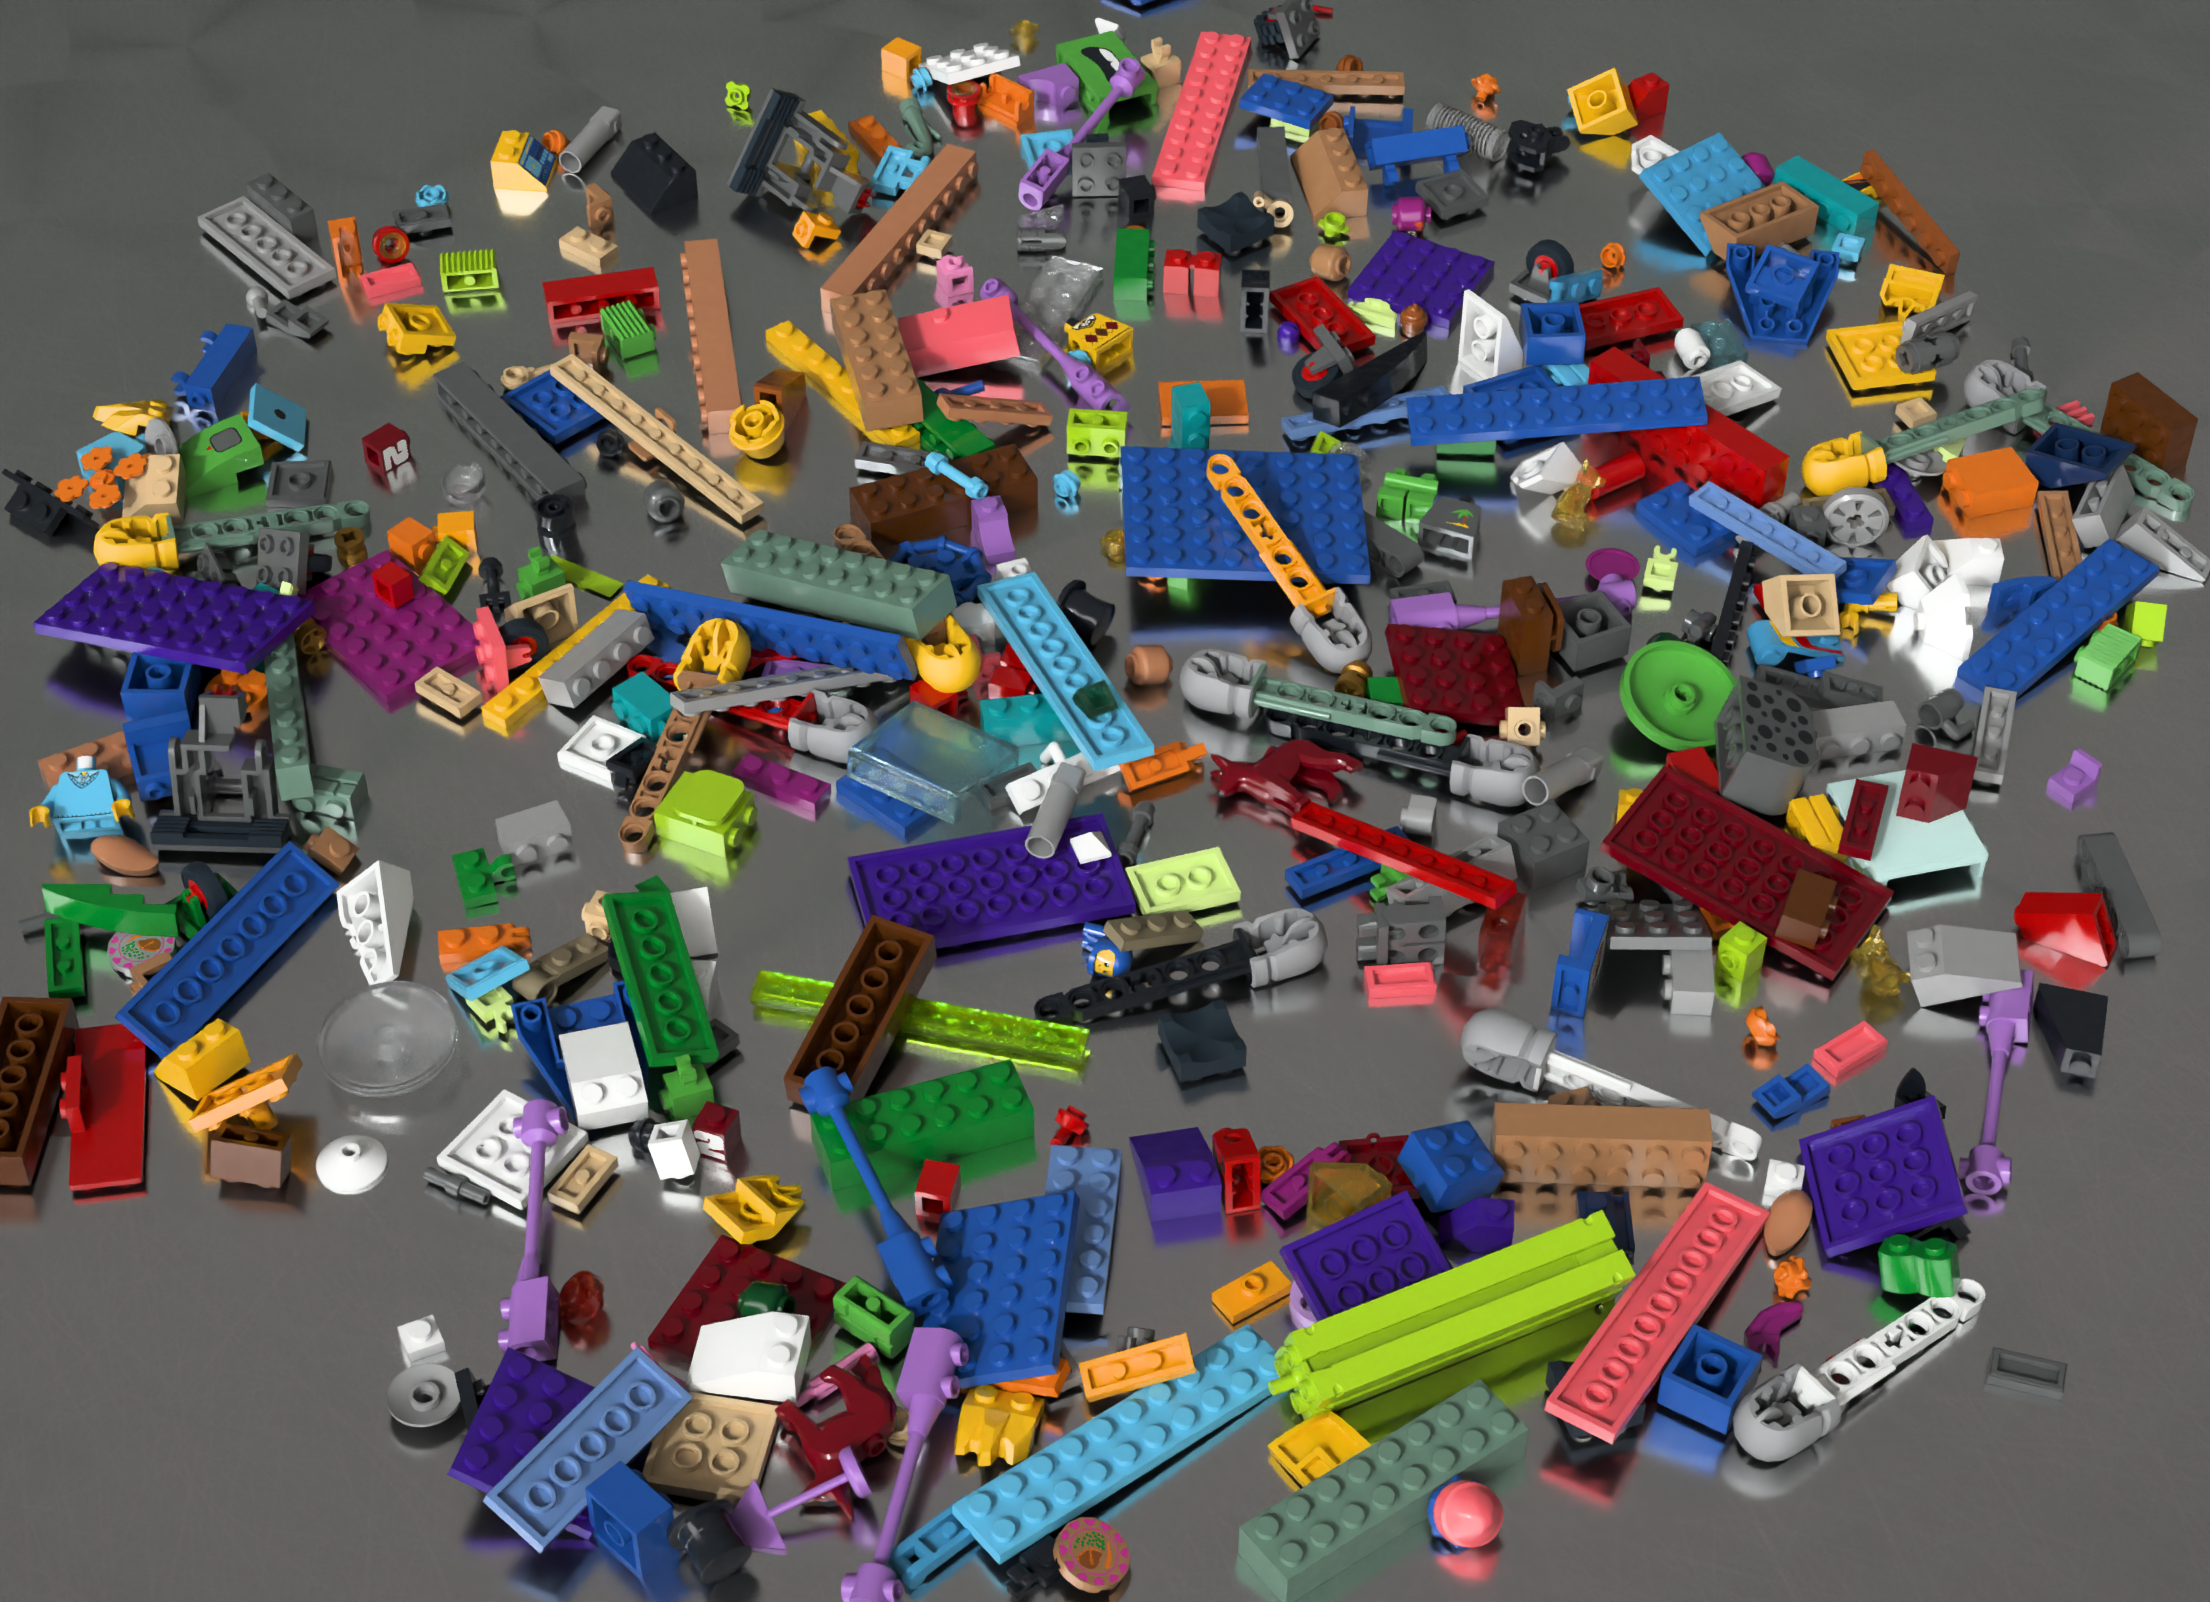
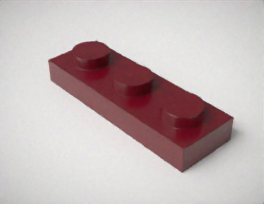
M1856 779L1837 854L1871 861L1887 797L1888 785Z

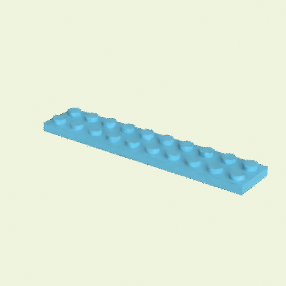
M1035 571L977 585V596L1094 771L1154 755L1153 742Z
M1249 1324L1244 1325L1194 1356L1197 1373L1143 1387L952 1504L953 1515L965 1528H968L972 1533L971 1535L999 1565L1270 1396L1268 1382L1279 1378L1274 1366L1276 1351Z

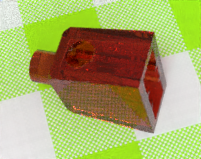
M1517 892L1496 910L1487 907L1478 940L1479 967L1483 971L1496 973L1500 966H1511L1525 931L1527 894ZM1501 918L1505 919L1507 923L1500 922Z

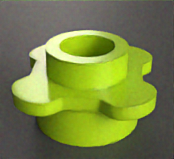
M728 82L726 84L728 90L727 97L725 98L726 104L730 107L733 105L739 106L742 110L747 109L750 105L748 101L751 98L750 87L744 83Z
M1338 212L1327 213L1324 219L1318 221V226L1324 229V234L1328 237H1336L1341 233L1347 234L1350 231V227L1345 225V216Z

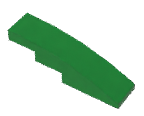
M43 883L42 885L45 909L48 913L76 923L109 931L143 936L179 937L180 923L177 904H146L144 894H113L112 884Z

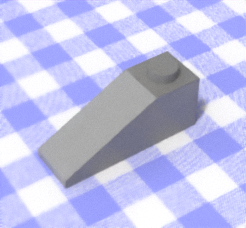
M2145 506L2121 525L2114 539L2118 544L2159 566L2161 570L2201 583L2206 580L2209 574L2210 559Z

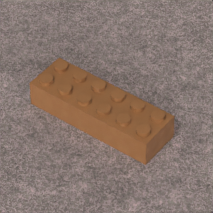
M886 289L830 299L832 327L866 432L923 422L922 394Z
M1495 1103L1489 1151L1505 1173L1500 1182L1701 1188L1706 1181L1713 1144L1710 1109Z

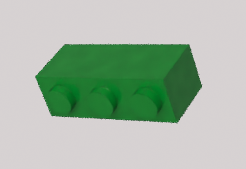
M1117 228L1113 300L1147 301V290H1153L1155 240H1150V229Z

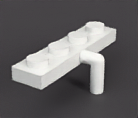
M1054 741L1040 754V760L1045 764L1054 760L1055 764L1008 783L1005 789L1020 816L1041 806L1050 787L1052 776L1057 772L1062 762L1077 766L1086 771L1083 788L1116 775L1121 770L1119 765L1094 771L1082 752L1067 758L1061 745Z

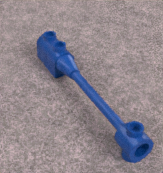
M822 1067L814 1070L805 1078L804 1087L798 1089L809 1115L817 1112L819 1116L832 1117L881 1215L880 1219L887 1240L876 1246L882 1262L904 1306L914 1312V1318L939 1307L946 1301L949 1295L946 1287L952 1285L949 1274L943 1264L935 1267L932 1258L938 1256L930 1237L927 1236L921 1239L919 1233L913 1231L899 1212L893 1208L844 1111L850 1102L848 1093L854 1091L846 1072L838 1075L832 1067Z

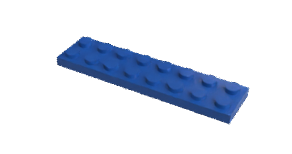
M2109 538L1958 667L1957 677L1984 692L1985 686L2017 692V699L2101 626L2105 620L2109 619L2158 576L2159 566Z
M289 841L118 1011L114 1018L163 1059L177 1049L180 1044L192 1038L337 890L340 884Z

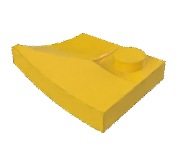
M1332 1411L1303 1421L1267 1445L1272 1456L1302 1487L1371 1446L1352 1426Z

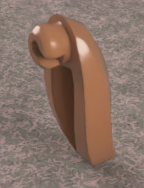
M102 835L91 843V852L96 859L116 872L131 876H148L156 873L159 869L158 857L142 844L126 836Z
M1802 1190L1786 1191L1772 1203L1769 1209L1771 1213L1764 1227L1766 1248L1772 1256L1783 1255L1791 1250L1807 1230L1812 1217L1813 1206L1812 1200L1806 1192Z

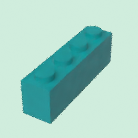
M1798 155L1776 167L1773 184L1783 181L1819 206L1817 216L1853 236H1858L1875 226L1879 202Z
M1043 694L979 700L980 730L984 749L1073 740Z

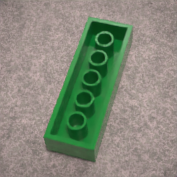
M1011 1059L850 1101L849 1105L844 1109L878 1178L923 1167L925 1159L945 1161L1034 1137V1108ZM817 1112L810 1115L812 1142L832 1191L864 1183L832 1117H822Z

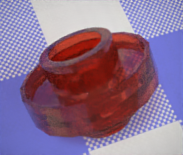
M583 1270L577 1272L564 1284L559 1294V1316L562 1320L578 1326L586 1323L602 1310L604 1305V1285L602 1279L590 1271Z

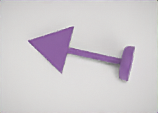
M851 1445L839 1452V1460L844 1473L771 1509H768L758 1484L754 1479L729 1516L736 1530L750 1547L787 1550L773 1518L848 1481L858 1497L865 1498L872 1495L873 1491Z

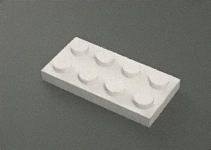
M1741 360L1691 376H1700L1705 403L1725 416L1777 399L1782 389Z

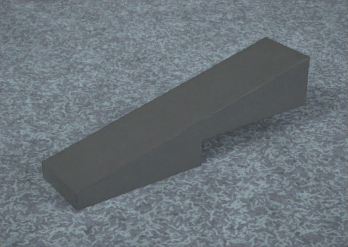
M1759 664L1752 678L1795 694L1808 707L1832 709L1883 702V686L1823 671L1820 679H1815Z

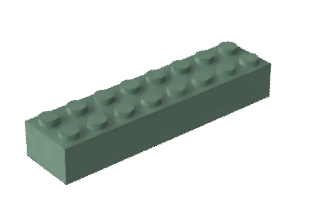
M757 530L752 533L744 543L734 549L721 562L730 593L916 640L924 638L957 606L948 574L783 536L765 530Z
M1479 1379L1239 1526L1238 1554L1281 1602H1295L1428 1518L1427 1507L1430 1496L1440 1485L1449 1482L1453 1476L1459 1475L1464 1480L1476 1478L1484 1483L1525 1457L1529 1429Z

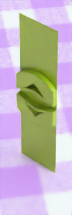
M551 555V558L563 570L565 581L571 584L575 583L580 588H588L611 597L624 584Z

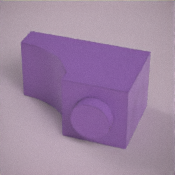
M1065 63L1018 76V84L1034 91V101L1051 103L1057 107L1079 100V78Z
M1001 496L971 500L972 530L983 553L986 565L1016 560V551L1008 524V513Z

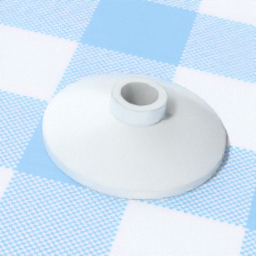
M347 1135L333 1140L321 1150L316 1160V1171L321 1182L331 1189L343 1192L358 1191L373 1185L383 1176L387 1169L388 1156L384 1146L378 1140L366 1135Z

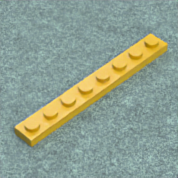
M789 320L765 330L766 340L863 423L847 370ZM911 424L872 430L887 445L908 448L920 442V432Z
M649 574L638 581L671 589L670 585ZM623 593L483 705L481 707L482 716L507 729L543 700L546 696L538 677L616 610L635 611L626 594Z

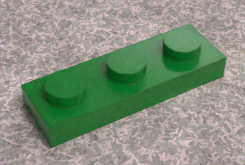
M62 917L44 920L49 998L85 996L81 924Z

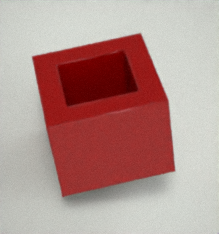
M389 561L372 572L375 595L394 609L414 598L413 577L407 569L401 568L394 562Z

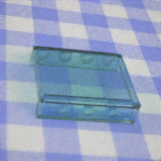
M913 700L848 750L846 776L954 825L961 819L962 802L1002 770L1006 772L1018 767L1020 747Z

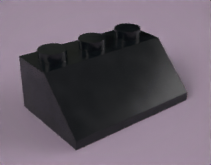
M655 132L631 141L611 171V177L651 215L698 198L696 170Z

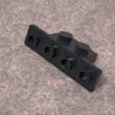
M5 468L2 471L4 476L19 485L4 510L50 537L53 535L66 513L95 530L100 526L91 519L94 515L92 512L79 504L76 508L71 507L72 501L63 502L60 497L52 496L53 490L39 481L35 485L31 484L33 479L17 469L15 474Z

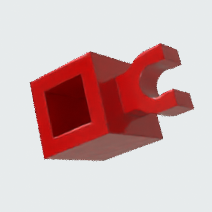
M924 679L910 685L911 709L933 728L957 716L958 701L968 697L966 690L956 693H943L935 690Z

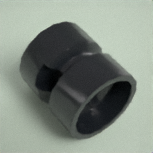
M551 494L540 498L535 504L540 545L550 551H562L571 548L578 538L573 501L568 496L562 494Z

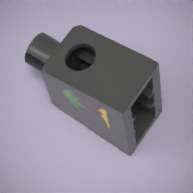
M1461 495L1458 500L1441 497L1419 522L1418 545L1472 560L1480 529L1482 508L1476 505L1474 499L1469 495Z

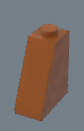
M777 368L754 384L755 405L760 404L759 400L769 401L782 412L786 435L806 397V380L804 372Z

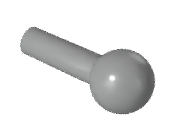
M252 287L246 294V302L248 305L254 306L256 315L259 318H265L267 313L265 304L269 299L268 294L261 287Z

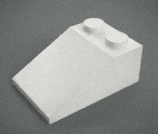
M1465 290L1458 360L1484 380L1522 369L1523 350L1507 317L1471 290Z
M628 1022L559 1035L578 1128L588 1131L648 1118L646 1090Z
M772 1311L701 1326L685 1389L780 1402L790 1399L793 1403H797L811 1347L809 1316Z

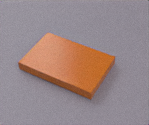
M1244 379L1158 382L1162 426H1171L1172 387L1197 382L1201 383L1211 403L1210 424L1248 423L1249 414Z

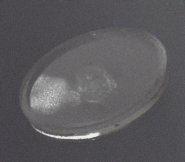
M382 982L366 986L351 993L330 1010L318 1032L317 1052L325 1074L342 1090L368 1098L393 1097L409 1093L424 1086L444 1070L456 1050L458 1029L450 1005L436 991L413 982Z

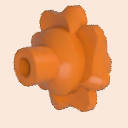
M1481 74L1480 77L1472 78L1470 81L1472 86L1478 91L1475 98L1481 102H1485L1487 95L1500 94L1501 92L1497 85V78L1489 74Z
M1792 1255L1787 1261L1781 1262L1774 1270V1283L1778 1287V1295L1780 1297L1786 1296L1792 1299L1798 1291H1805L1810 1288L1812 1280L1808 1277L1809 1273L1805 1268V1259Z

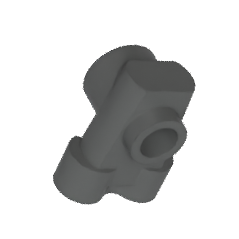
M1692 609L1681 627V631L1688 636L1682 642L1698 647L1701 646L1704 640L1711 642L1718 626L1715 624L1717 617L1711 612L1701 614Z
M1596 866L1589 870L1587 877L1579 878L1576 882V890L1581 901L1591 906H1597V904L1607 902L1608 900H1622L1626 904H1632L1634 899L1633 890L1626 883L1624 871H1609L1604 867Z

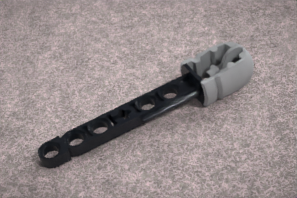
M1271 708L1265 714L1266 729L1272 734L1287 738L1294 736L1299 740H1309L1316 745L1449 776L1451 793L1461 796L1470 793L1474 799L1499 806L1511 807L1527 802L1522 792V784L1526 778L1541 771L1538 760L1525 747L1495 739H1489L1484 742L1481 736L1468 734L1460 747L1453 745L1436 746L1423 743L1421 739H1405ZM1277 718L1287 719L1282 722L1273 721V719ZM1307 725L1316 726V728L1306 729L1302 727ZM1341 732L1345 733L1346 735L1334 736L1332 735V733ZM1393 747H1404V748H1406V749H1404V750H1393V749H1391V748H1393ZM1423 754H1433V755H1436V756H1435V757L1428 758V757H1423V756H1421V755H1423Z
M1298 908L1284 909L1256 918L1253 923L1249 921L1233 925L1232 942L1076 987L1065 995L1063 992L1045 996L1039 999L1034 1006L1035 1021L1038 1027L1043 1030H1057L1073 1025V1021L1084 1022L1244 974L1253 988L1268 984L1270 979L1279 981L1297 976L1315 968L1323 960L1328 946L1326 931L1316 915ZM1264 947L1267 953L1257 956L1254 949ZM1210 961L1220 965L1212 971L1202 968L1204 963ZM1175 971H1183L1188 976L1182 980H1174L1170 977V974ZM1146 982H1147L1148 985L1151 986V987H1146V986H1145L1144 984H1142V983H1146ZM1129 986L1132 987L1133 993H1130ZM1110 990H1120L1123 992V995L1118 999H1110L1105 994ZM1079 999H1086L1091 1002L1089 1007L1082 1009L1075 1007L1073 1004ZM1046 1009H1055L1059 1012L1053 1018H1045L1041 1015Z

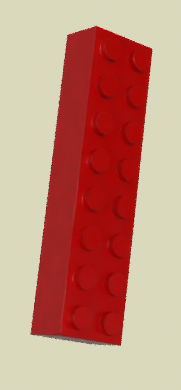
M1614 346L1590 361L1588 384L1666 379ZM1706 403L1707 425L1625 431L1702 482L1707 483L1710 481L1756 509L1761 508L1768 502H1776L1783 497L1790 456Z

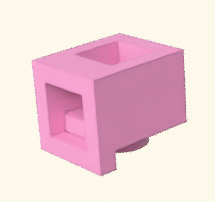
M946 255L941 260L936 261L937 280L948 298L974 292L973 268L968 266L963 255L957 257ZM952 279H961L962 283L953 285Z

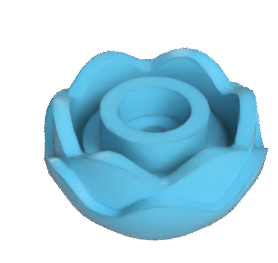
M424 185L420 191L416 192L415 202L418 207L448 204L449 193L441 185Z

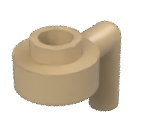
M1262 191L1254 193V205L1256 207L1263 206L1267 209L1266 213H1270L1274 217V227L1283 228L1291 223L1294 210L1289 201L1285 199L1272 200ZM1277 208H1283L1285 210V214L1283 216H1277L1275 214V210Z

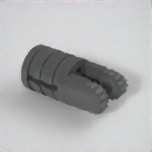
M1017 227V252H1045V250L1065 248L1067 243L1066 234H1064V231L1045 229V227Z

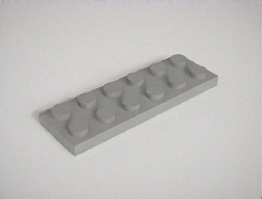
M245 196L197 217L199 226L289 300L336 278L334 267Z

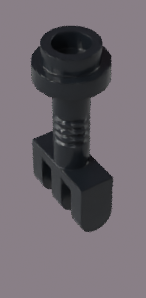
M487 557L481 561L478 568L479 575L486 580L488 589L487 594H479L480 607L493 605L494 614H500L499 604H504V608L511 605L510 591L500 592L498 578L503 574V566L498 559Z

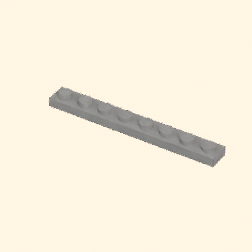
M830 665L670 692V705L685 716H698L701 712L708 710L727 711L732 706L742 705L751 707L767 700L781 702L785 701L787 697L796 695L807 697L814 689L818 691L839 692L843 690V687H868L872 682L882 681L891 683L897 680L884 674L875 672L867 674L860 669L852 667L839 668Z

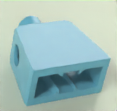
M112 432L76 451L81 473L90 479L97 471L92 469L84 470L83 464L80 461L84 454L90 453L91 449L95 447L100 449L105 446L111 447L113 450V460L102 470L109 469L113 471L119 465L120 459L128 458L134 453H139L140 455L147 453L145 434L141 433L132 439L121 432ZM115 476V485H118L121 494H124L125 479H122L121 476Z

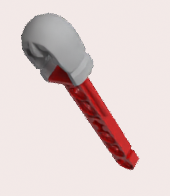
M644 654L634 656L628 661L629 678L640 673L635 672L636 669L648 667L649 669L644 671V673L669 694L670 692L678 691L674 684V678L671 680H661V678L667 675H674L679 664L663 662V659ZM815 689L807 695L803 702L787 697L785 701L781 702L767 700L751 707L742 705L732 706L729 710L725 711L787 730L789 743L794 749L804 752L809 750L814 755L839 763L848 764L864 760L874 750L879 740L878 722L869 708L856 701L832 695L829 697L825 692ZM772 708H783V710L778 713L768 712Z

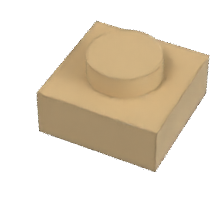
M927 229L916 244V253L942 259L953 245L952 235Z
M1921 397L1897 404L1895 414L1909 428L1934 421L1937 418V412Z

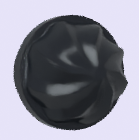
M652 1118L635 1121L628 1133L630 1145L641 1153H650L648 1142L653 1127L661 1123L655 1122Z

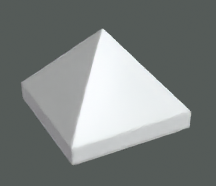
M1096 18L1095 23L1099 34L1113 30L1119 39L1126 37L1125 32L1118 24Z
M1101 831L1089 832L1070 839L1071 846L1080 864L1112 857V853Z

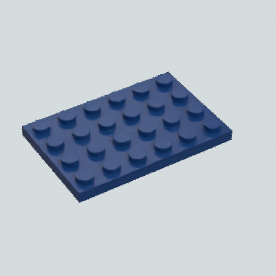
M1075 1190L941 1213L935 1247L938 1256L934 1257L933 1263L935 1267L942 1264L945 1266L952 1285L946 1287L949 1292L946 1301L939 1307L924 1314L922 1327L949 1329L960 1335L963 1343L967 1344L969 1349L968 1362L965 1366H956L954 1376H957L959 1379L960 1389L1058 1373L1080 1198Z

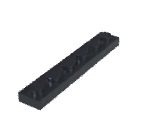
M1744 540L1740 544L1710 651L1727 668L1730 652H1726V650H1733L1736 633L1732 632V630L1738 631L1741 613L1737 611L1743 612L1747 594L1742 592L1749 591L1752 575L1748 573H1754L1757 556L1752 555L1754 542Z

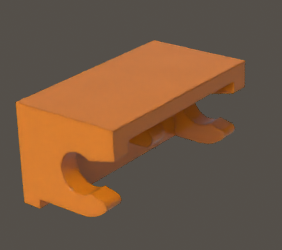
M992 73L989 76L988 89L986 84H980L981 100L977 103V108L1016 127L1034 116V91L997 73Z
M356 217L327 221L339 283L347 282V273L356 272L359 278V276L363 275L361 267L363 259Z

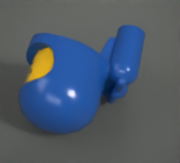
M1086 922L1083 929L1084 937L1081 947L1091 951L1087 973L1093 976L1114 977L1129 972L1133 962L1132 951L1120 952L1119 948L1103 932L1105 926Z

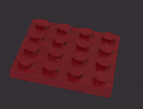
M1388 623L1385 636L1395 677H1397L1403 707L1420 710L1427 715L1434 713L1447 716L1455 722L1499 726L1500 720H1505V708L1525 707L1509 648L1503 636ZM1520 725L1519 728L1525 729V726Z
M721 1234L648 1337V1346L653 1350L691 1365L701 1326L742 1318L741 1312L738 1309V1299L741 1292L746 1290L752 1282L764 1280L787 1286L796 1302L795 1314L809 1316L811 1332L810 1354L834 1318L833 1297L846 1283L751 1245L740 1244L735 1239Z

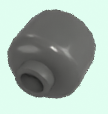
M666 479L653 481L646 487L643 493L644 506L649 515L656 521L661 523L672 522L684 510L685 500L683 494L672 481Z

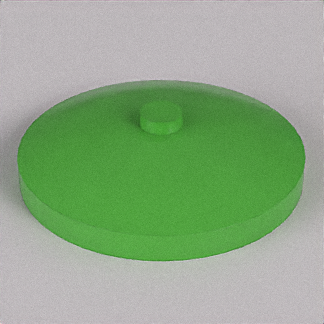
M1665 640L1653 642L1642 647L1630 658L1621 674L1619 692L1623 708L1629 719L1647 738L1662 747L1676 752L1702 746L1708 752L1716 749L1714 722L1731 693L1736 680L1728 668L1708 651L1686 642Z

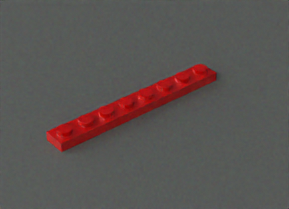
M1309 803L1291 817L1292 828L1492 909H1498L1517 893L1515 881L1317 803Z

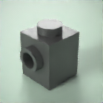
M1821 505L1791 507L1788 528L1823 548L1828 524Z

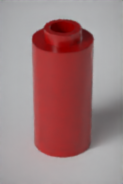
M1630 451L1583 472L1580 477V489L1590 499H1597L1642 479L1645 475V466L1641 457L1637 453Z

